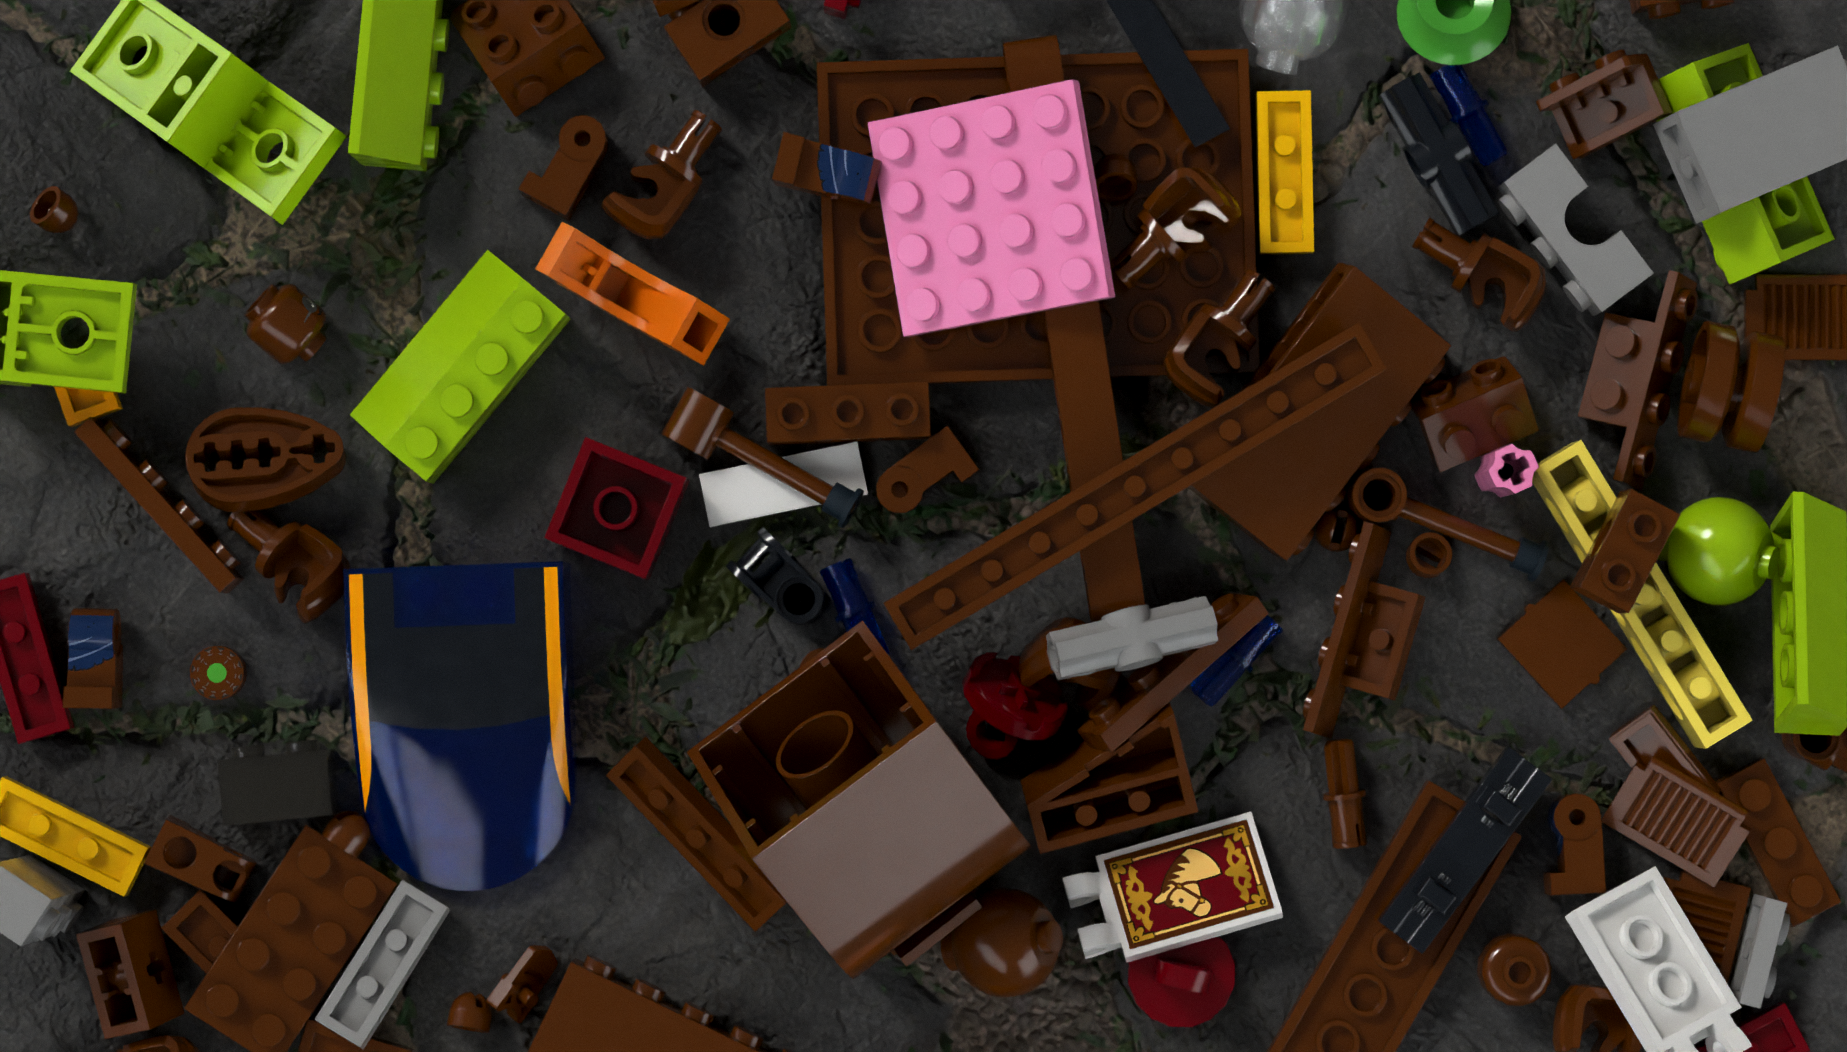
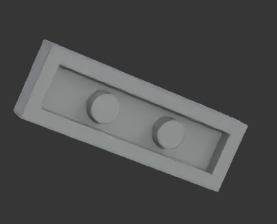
M402 880L314 1020L364 1050L447 917L450 909Z

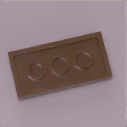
M305 825L184 1009L251 1052H287L397 883L359 858L343 851L327 840L322 834Z

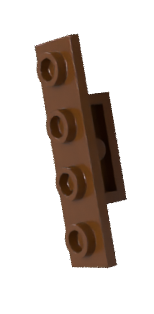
M1671 270L1668 271L1655 322L1605 312L1578 412V417L1584 420L1626 429L1613 480L1641 491L1645 478L1651 475L1655 466V439L1659 426L1665 423L1669 414L1670 398L1668 391L1673 374L1677 373L1682 365L1684 357L1683 334L1686 323L1694 317L1698 304V295L1695 290L1697 283L1683 274Z
M1364 521L1361 533L1356 534L1352 540L1349 549L1351 568L1346 585H1342L1339 588L1334 600L1333 611L1336 619L1331 636L1323 641L1319 651L1318 664L1321 668L1315 689L1310 690L1303 706V717L1306 720L1303 730L1327 738H1332L1346 687L1396 701L1426 598L1417 593L1377 583L1392 532L1373 523Z

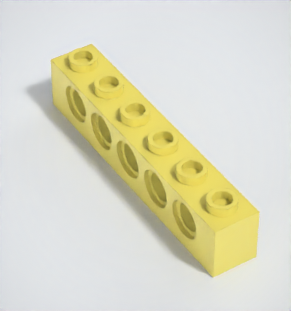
M1582 440L1568 444L1538 463L1539 468L1534 472L1532 483L1579 560L1583 563L1617 497ZM1655 563L1630 612L1616 613L1613 610L1611 612L1695 748L1707 749L1753 720L1658 564Z

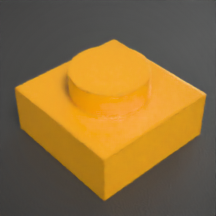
M54 387L69 427L83 424L89 417L97 419L123 409L118 393Z

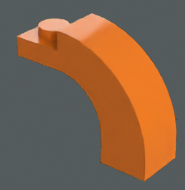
M561 222L535 268L580 298L703 366L730 321V318L700 299L650 274L564 222Z

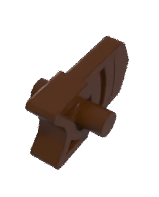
M529 946L512 970L501 976L500 982L489 995L486 1002L496 1011L507 1009L508 1016L517 1023L523 1022L531 1008L537 1004V995L558 965L552 950L547 946Z

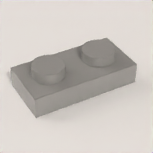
M1753 894L1730 984V989L1740 1004L1761 1009L1763 997L1769 998L1773 992L1777 976V969L1772 966L1776 946L1783 945L1790 926V915L1785 913L1786 902Z

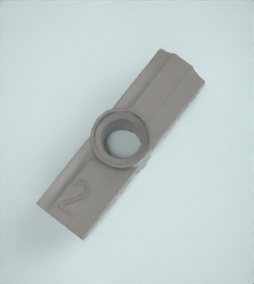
M1203 596L1149 609V605L1128 607L1106 614L1101 617L1102 620L1052 631L1046 635L1048 659L1051 669L1059 681L1089 675L1114 667L1117 672L1132 670L1156 663L1163 659L1162 656L1215 644L1218 641V624L1213 606L1210 605L1207 597Z

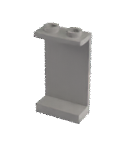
M1838 45L1679 110L1653 124L1696 224L1839 162L1847 161V61L1843 59Z

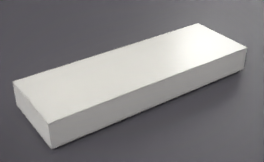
M858 442L782 457L832 486L838 482L854 492L860 488L864 490L863 496L868 495ZM750 464L699 474L710 528L822 505Z

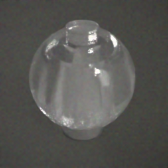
M1239 0V18L1242 29L1247 39L1259 50L1255 64L1284 74L1296 75L1300 61L1316 58L1331 48L1339 38L1346 21V0Z

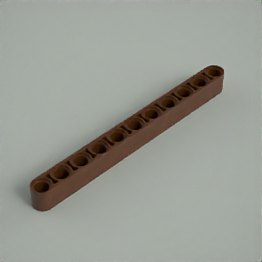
M1057 35L1002 43L1009 92L1064 81ZM1099 301L1043 311L1070 492L1123 461ZM1131 520L1080 550L1091 622L1100 621L1104 615L1120 609L1145 605L1135 534Z

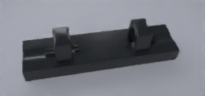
M1506 746L1389 902L1377 921L1423 954L1553 779L1511 747ZM1481 807L1496 815L1503 822V824L1499 823L1497 820H1495L1493 817H1491L1489 814L1483 811Z

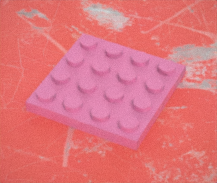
M1071 79L867 122L873 158L882 162L877 182L903 336L912 337L1115 297L1078 80Z

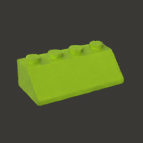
M363 0L348 153L363 166L427 171L428 158L436 159L439 127L431 126L433 105L442 104L444 94V73L436 72L438 51H447L450 30L449 19H441L443 0Z
M1749 43L1692 62L1658 80L1672 112L1675 113L1763 75ZM1669 115L1657 120L1656 122L1668 117ZM1807 176L1702 221L1714 249L1715 261L1724 272L1729 285L1835 240Z
M487 250L352 411L350 416L422 479L434 484L571 318Z
M1793 491L1770 525L1774 546L1778 547L1780 551L1778 568L1771 579L1774 733L1840 736L1847 728L1846 511L1805 492Z

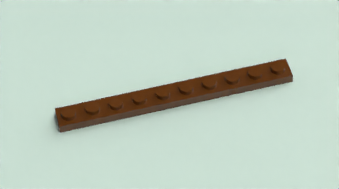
M1360 322L890 598L883 604L909 648L913 650L1386 371L1387 368Z

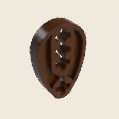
M235 407L210 415L196 427L188 441L185 460L193 487L205 502L223 511L239 513L272 508L294 501L317 490L343 470L346 463V453L339 434L311 418L283 410L262 407ZM326 444V448L330 452L325 455V462L315 463L311 455L315 453L316 445ZM262 449H272L275 457L271 458L270 466L260 467L258 458L262 455ZM242 450L245 451L248 459L244 460L242 469H233L231 460L235 457V451ZM215 452L218 454L220 461L217 462L215 471L208 472L203 463L207 462L209 453Z

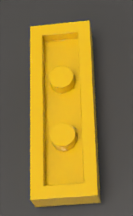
M1311 90L1257 91L1255 94L1258 254H1313Z
M4 776L0 780V837L123 897L129 895L152 848L151 846L8 776Z

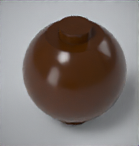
M999 888L976 896L982 908L941 939V953L944 963L951 971H959L971 986L991 996L1015 997L1036 989L1048 978L1057 962L1059 951L1063 944L1060 925L1055 921L1049 909L1039 899L1027 892L1018 889Z

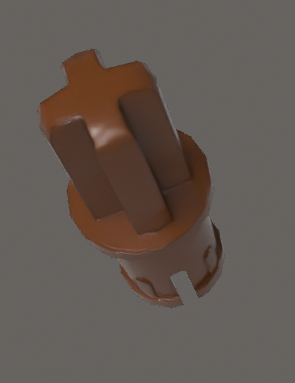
M1351 739L1327 741L1324 746L1329 792L1323 794V800L1328 801L1332 847L1344 849L1367 845L1362 811V797L1366 796V790L1359 789L1354 742Z

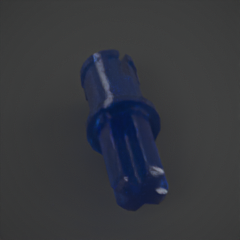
M1445 65L1432 73L1429 78L1438 93H1440L1452 116L1449 121H1453L1456 125L1459 124L1480 163L1487 166L1503 158L1507 154V149L1484 110L1489 106V102L1481 100L1463 66Z
M849 558L844 560L843 563L840 561L822 569L820 574L825 581L827 589H829L838 612V616L835 617L836 622H843L846 631H849L863 620L889 654V650L872 612L876 605L874 601H868L858 579L852 559Z
M1268 615L1264 617L1191 683V691L1206 705L1214 706L1245 671L1251 673L1254 670L1251 664L1277 635L1283 632V629Z

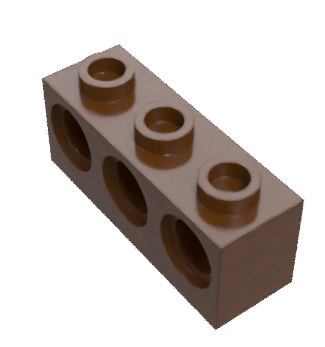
M928 382L765 388L766 429L769 446L926 440L931 437Z

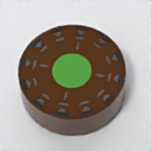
M211 646L203 649L195 656L190 667V679L193 687L200 695L212 700H223L233 697L242 689L247 677L246 664L241 655L226 646Z

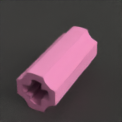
M1509 444L1480 456L1481 464L1474 476L1481 491L1493 492L1501 498L1531 487L1534 472L1539 466L1531 450H1521L1513 444ZM1505 463L1510 464L1514 470L1508 475L1507 479L1502 478L1498 472Z

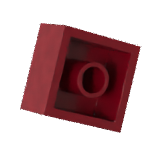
M585 437L544 538L650 580L690 480Z

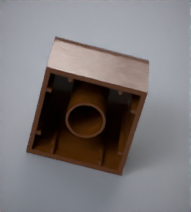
M863 620L687 751V754L752 860L830 956L852 979L858 977L1031 847L994 794Z

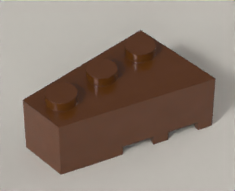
M1170 702L1113 752L1090 748L1083 741L1020 780L1040 854L1199 812L1175 715Z

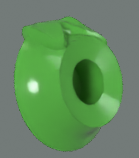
M1398 0L1397 21L1402 36L1418 54L1436 63L1462 65L1484 58L1499 46L1509 29L1511 6L1509 0Z

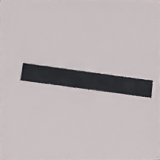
M1106 0L1194 147L1196 148L1229 130L1230 127L1153 0Z

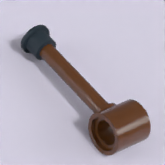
M687 387L661 433L662 435L709 460L713 451L719 447L822 504V511L838 519L839 527L844 528L863 496L864 490L858 488L854 492L838 482L832 486L729 429V423L735 413L705 395Z
M1373 468L1360 472L1351 479L1347 486L1345 495L1347 507L1355 518L1362 522L1380 523L1391 519L1396 521L1399 516L1510 561L1509 566L1511 568L1528 574L1527 580L1532 582L1537 579L1545 563L1550 542L1543 540L1539 544L1524 537L1517 541L1407 497V490L1403 480L1390 469ZM1372 480L1384 484L1389 493L1388 503L1381 511L1370 509L1363 499L1364 488Z

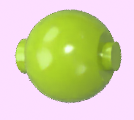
M1712 497L1697 501L1681 512L1657 560L1667 562L1668 571L1674 583L1692 599L1709 605H1730L1747 599L1761 588L1766 578L1772 579L1779 564L1780 551L1778 547L1774 546L1773 536L1768 524L1755 509L1733 498Z

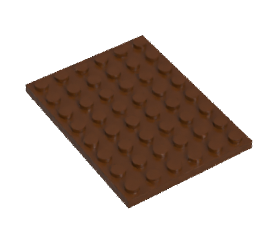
M1248 49L1184 51L1230 127L1229 130L1196 148L1138 52L1061 55L1064 81L1074 79L1078 80L1080 84L1094 169L1096 163L1103 156L1117 153L1123 155L1125 159L1132 161L1137 173V190L1131 197L1121 201H1108L1099 197L1109 260H1112L1143 232L1140 226L1144 223L1137 217L1144 209L1142 205L1153 191L1178 168H1202L1213 174L1236 198L1241 210L1240 221L1230 229L1216 222L1198 221L1195 223L1192 230L1203 234L1212 245V248L1210 250L1182 249L1188 257L1181 263L1174 256L1170 259L1164 256L1137 280L1131 289L1111 269L1115 297L1099 300L1110 378L1167 376L1163 363L1164 358L1195 313L1204 304L1222 307L1244 276L1246 269L1256 272ZM1004 56L817 62L819 143L873 157L867 122L1009 93ZM878 182L876 183L872 204L856 203L839 198L835 200L821 196L827 386L906 382L945 384L1053 380L1043 311L912 337L903 336ZM1257 283L1253 287L1249 295H1252L1254 293V291L1257 288ZM1258 313L1248 325L1257 342L1249 351L1237 347L1241 367L1235 374L1254 373L1260 365ZM1213 355L1206 359L1210 375L1231 374L1221 357Z

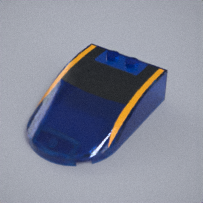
M556 561L343 569L347 674L354 752L361 805L364 817L369 824V829L375 841L383 852L403 871L420 881L443 889L455 891L486 890L502 886L527 874L539 865L559 843L571 820L577 795L570 563Z

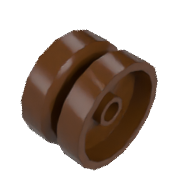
M1712 321L1703 322L1692 346L1681 388L1677 415L1679 437L1710 442L1722 427V435L1727 447L1752 453L1758 452L1765 442L1771 427L1780 394L1785 364V342L1783 337L1755 331L1749 334L1740 346L1734 326Z

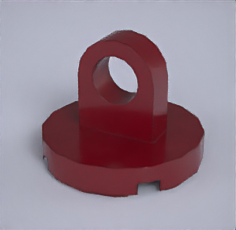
M987 652L975 657L962 681L964 696L973 708L966 726L967 738L971 746L980 755L990 759L1006 757L1023 739L1044 740L1054 735L1068 712L1067 702L1062 703L1059 698L1063 691L1054 678L1047 675L1026 688L1021 684L1018 671L1020 656L1010 655L1008 660L996 658L999 652ZM985 721L1005 733V741H998L992 738L985 728Z
M1218 936L1128 962L1127 982L1136 1004L1151 1019L1169 1027H1193L1211 1020L1227 1004L1235 985V963L1228 945Z

